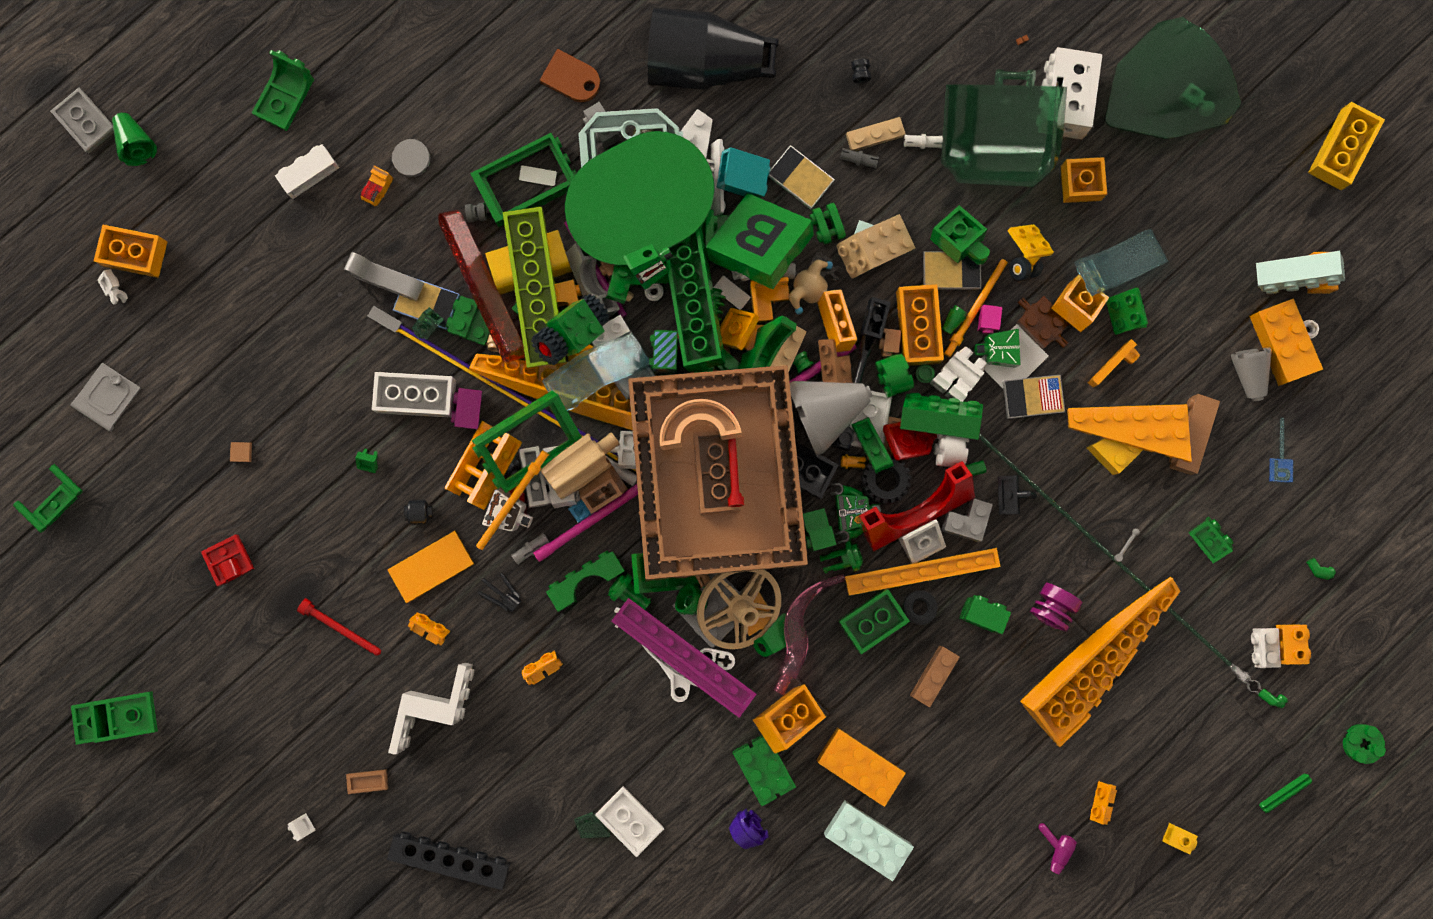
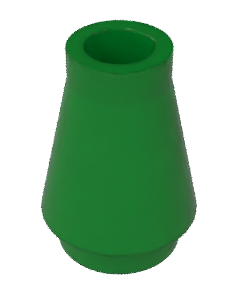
M956 305L953 309L950 308L941 329L951 335L966 319L967 312Z

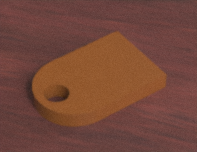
M559 49L556 50L540 78L541 84L577 102L592 100L600 89V78L593 67ZM592 83L595 85V88L592 91H586L584 89L585 85Z

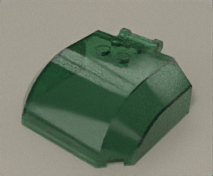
M1003 69L996 70L995 85L946 84L941 163L951 171L958 183L1034 187L1055 168L1060 155L1064 133L1067 87L1034 86L1036 79L1035 70L1011 72L1004 71ZM1003 79L1027 80L1026 86L1003 85Z

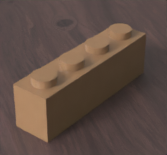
M1200 394L1188 399L1187 407L1192 462H1184L1173 457L1169 459L1171 469L1189 475L1198 474L1220 401Z

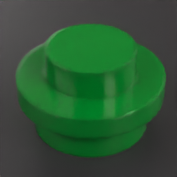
M928 364L920 365L915 373L916 378L921 383H929L934 379L935 371Z

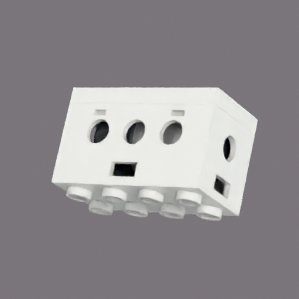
M1057 47L1055 52L1050 54L1049 61H1046L1044 66L1046 79H1043L1041 90H1044V94L1039 102L1041 115H1038L1036 126H1039L1038 133L1083 139L1093 127L1102 54Z

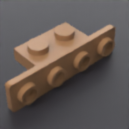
M835 339L819 340L823 382L853 383L850 355L837 357Z

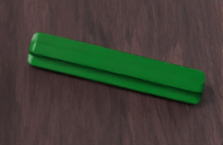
M1302 774L1259 804L1263 812L1269 813L1310 785L1312 779L1308 774Z

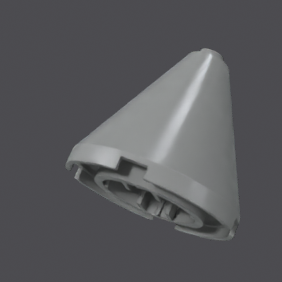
M790 382L791 397L817 456L823 454L871 402L870 397L873 396L869 386L865 387L863 383Z

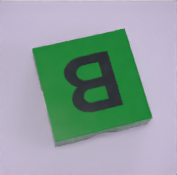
M747 193L706 245L708 259L719 266L741 273L750 280L773 290L787 272L794 258L802 252L814 236L812 220Z

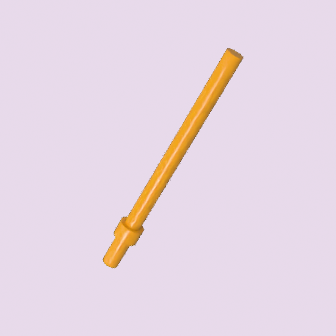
M1001 259L966 319L961 324L957 333H954L951 337V343L944 353L945 356L950 358L956 347L960 346L964 340V334L1008 262Z
M542 450L535 462H531L527 468L528 472L477 543V548L480 550L484 549L534 475H538L542 469L541 465L549 455L547 452Z

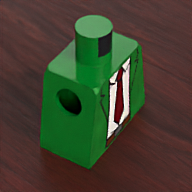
M649 244L624 256V259L631 272L646 290L668 273L669 270L665 261L672 258L673 254L668 246L658 252L653 244Z

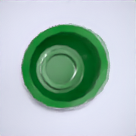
M688 583L684 585L675 600L676 610L683 615H696L702 591L693 584ZM706 601L705 610L708 606V601Z

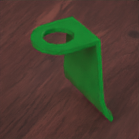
M783 613L761 637L754 640V648L761 656L767 657L801 639V634L793 619ZM758 643L764 645L766 652L760 650Z

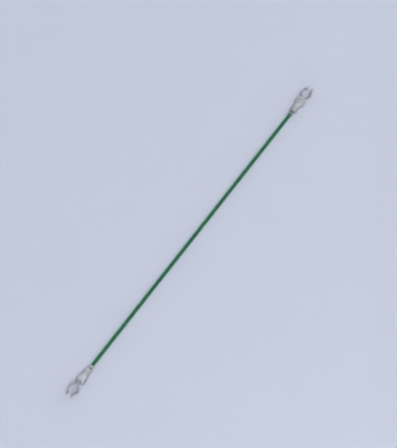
M979 433V438L1147 592L1151 590L1121 562L1115 561L1114 556ZM1169 607L1168 611L1221 658L1231 669V672L1237 676V679L1241 683L1247 684V689L1251 691L1248 682L1255 680H1251L1250 674L1227 660ZM1255 681L1258 684V689H1260V683Z

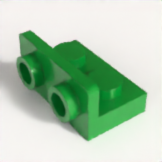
M1208 516L1203 523L1189 531V534L1214 564L1233 551L1232 544L1234 542L1228 534L1224 535L1220 531L1221 526L1217 520H1212Z

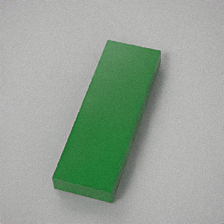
M867 417L851 424L875 473L892 467L893 462L870 418Z

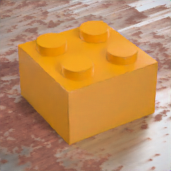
M1104 157L1066 159L1061 165L1064 203L1101 201L1107 195Z
M1079 274L1067 284L1051 309L1078 331L1082 332L1093 323L1109 297Z

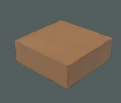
M231 442L230 462H251L252 443Z

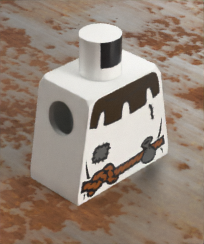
M501 488L494 491L482 523L483 525H491L511 496L510 493H505ZM518 499L498 529L515 531L519 525L529 528L533 517L524 514L526 503Z

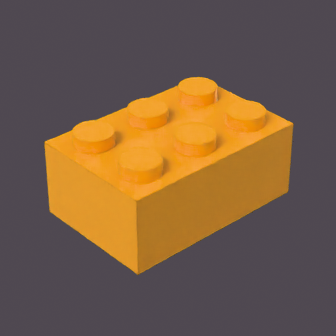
M102 225L94 262L107 268L159 278L167 241L158 235Z
M803 684L791 689L753 719L772 751L778 753L787 750L826 718L806 685Z

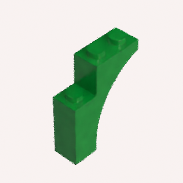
M780 316L758 328L755 347L742 354L740 369L770 367L781 346L796 331L797 324L787 317Z

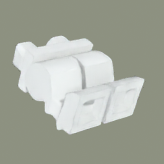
M965 346L952 356L941 369V373L930 384L943 394L952 385L953 381L957 379L956 384L949 389L945 396L947 398H956L963 402L967 397V393L972 390L984 374L983 370L987 363L981 358H978L974 364L968 359L973 352Z

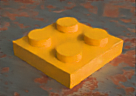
M730 308L720 326L723 346L742 351L760 317L755 313Z

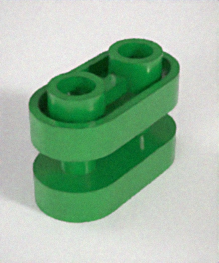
M834 202L826 205L827 211L822 212L820 208H816L809 215L812 224L817 227L816 236L818 242H822L823 245L832 243V236H836L837 240L846 238L845 230ZM828 218L832 225V229L829 230L825 222V219Z

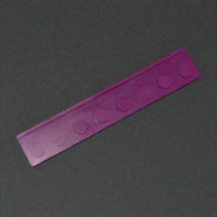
M630 598L627 599L611 622L740 718L757 695Z

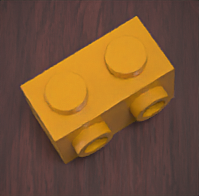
M1276 625V628H1279L1281 664H1309L1311 651L1308 648L1310 632L1307 629V625Z

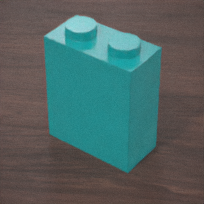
M732 147L722 151L716 188L741 196H746L749 193L758 198L764 197L767 192L766 183L770 173V160Z

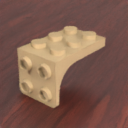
M900 214L860 231L836 246L851 278H855L915 249Z

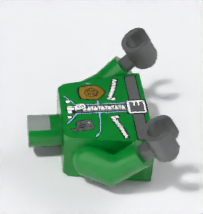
M834 483L831 486H834L836 490L835 492H830V494L836 495L835 502L839 532L835 533V535L839 534L841 536V541H838V544L857 538L863 533L859 515L874 507H877L881 512L879 503L869 505L868 497L864 496L861 491L850 486H843L840 483Z

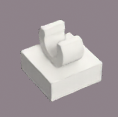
M306 813L288 823V830L292 831L293 839L297 841L315 831Z

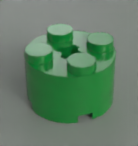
M896 354L875 362L876 369L879 372L877 378L880 385L884 384V392L887 398L914 388L912 374L909 375V366L902 354Z

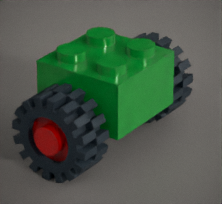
M586 294L579 301L571 303L546 323L547 327H544L532 337V346L536 348L534 351L539 353V357L543 358L545 363L548 362L550 365H555L566 355L570 356L579 353L605 332L602 326L609 321V314H607V309H604L605 305L600 303V299H596L594 295Z

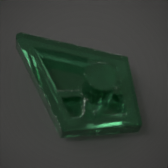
M593 812L574 819L580 838L610 837L608 830Z

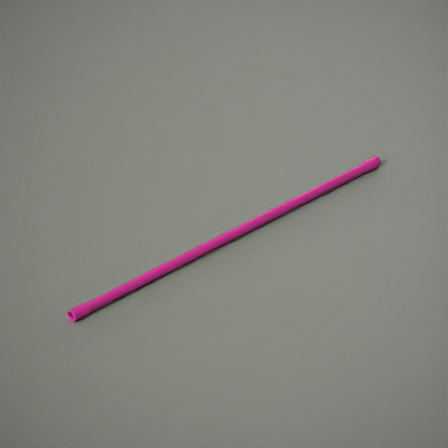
M854 344L850 351L837 352V357L848 355L857 349L856 345ZM817 362L790 380L789 383L792 381L809 380L821 372V362ZM637 484L550 543L533 552L537 560L541 562L554 553L555 550L637 496Z

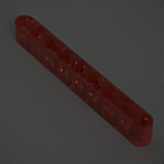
M453 210L440 213L438 215L439 226L502 360L508 363L524 358L523 343L461 212Z

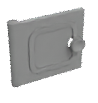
M101 363L71 403V407L111 432L118 419L141 388L109 366Z

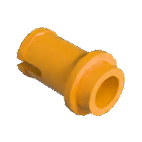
M848 454L841 456V467L848 469V467L865 468L864 463H857L866 462L865 456H849Z

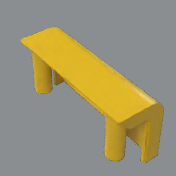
M559 231L547 233L553 276L557 277L572 272ZM508 246L485 253L494 283L500 295L514 291Z

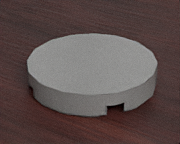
M407 139L400 142L394 148L392 162L399 173L406 177H417L422 175L427 167H429L430 154L422 142L415 139Z

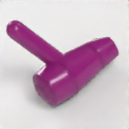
M1041 823L1038 826L1039 830L1055 848L1050 870L1059 875L1073 855L1077 842L1067 835H1062L1058 841L1048 827Z

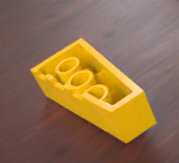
M1104 438L1087 447L1112 475L1121 473L1143 451L1142 449Z

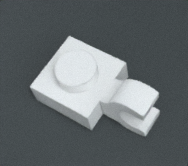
M111 269L104 270L98 278V282L105 295L110 296V301L114 305L119 301L117 297L125 303L128 297L125 292L118 289L120 285L117 277L114 276Z

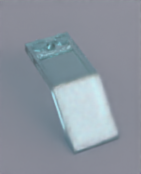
M1148 229L1107 250L1081 258L1074 263L1077 267V272L1085 282L1086 289L1094 296L1131 281L1167 263L1168 260L1151 229Z
M633 333L585 350L543 379L542 382L548 392L553 390L558 394L568 411L576 408L581 401L603 386L649 368V359Z

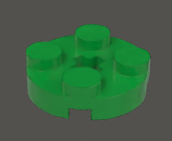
M1356 724L1347 730L1346 738H1343V748L1349 758L1359 763L1371 764L1385 755V741L1383 735L1376 727ZM1362 739L1368 742L1366 748L1360 747Z

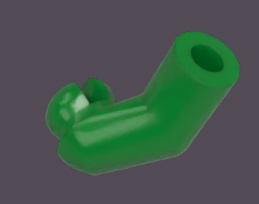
M1264 688L1258 694L1269 705L1278 708L1285 707V704L1288 702L1284 695L1280 694L1276 698Z

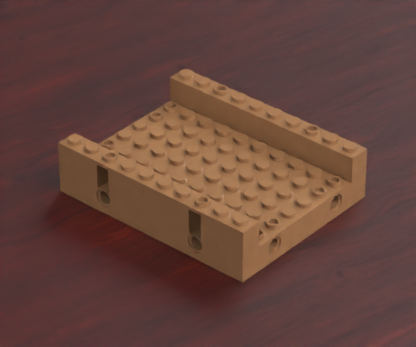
M788 365L628 378L646 581L775 568H796L808 565ZM694 399H708L722 404L734 413L742 432V437L736 438L739 492L744 497V506L728 507V498L730 497L729 494H731L728 439L722 440L719 432L714 427L707 424L692 426L686 431L682 439V447L668 450L661 449L660 432L662 425L670 412L680 404Z

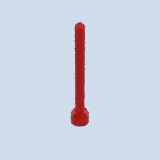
M736 438L728 439L731 494H729L730 497L728 498V507L744 506V497L739 492Z
M307 598L299 605L297 612L302 615L306 614L315 617L376 656L381 654L380 648L315 609L313 602Z

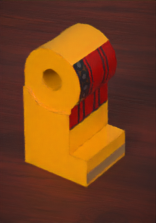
M373 166L371 170L372 175L361 192V199L373 206H377L394 178L388 172Z

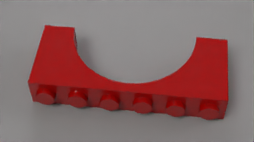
M961 461L945 470V477L939 488L916 507L898 514H883L877 507H874L859 515L864 537L872 550L876 551L974 499L973 476L964 462Z

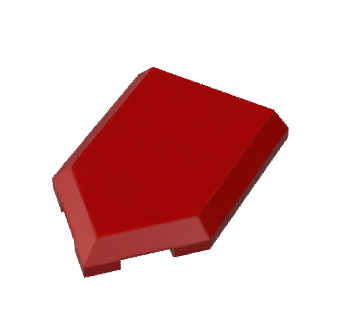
M901 422L883 426L884 435L896 460L929 455L933 442L937 437V434L900 429Z

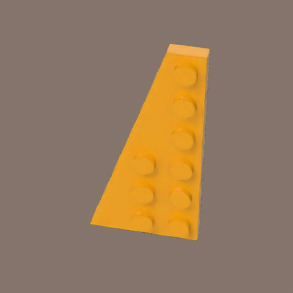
M1187 404L1068 408L1067 410L1068 429L1089 435L1093 434L1110 441L1114 440L1124 445L1163 454L1170 458L1174 457L1184 462H1192Z

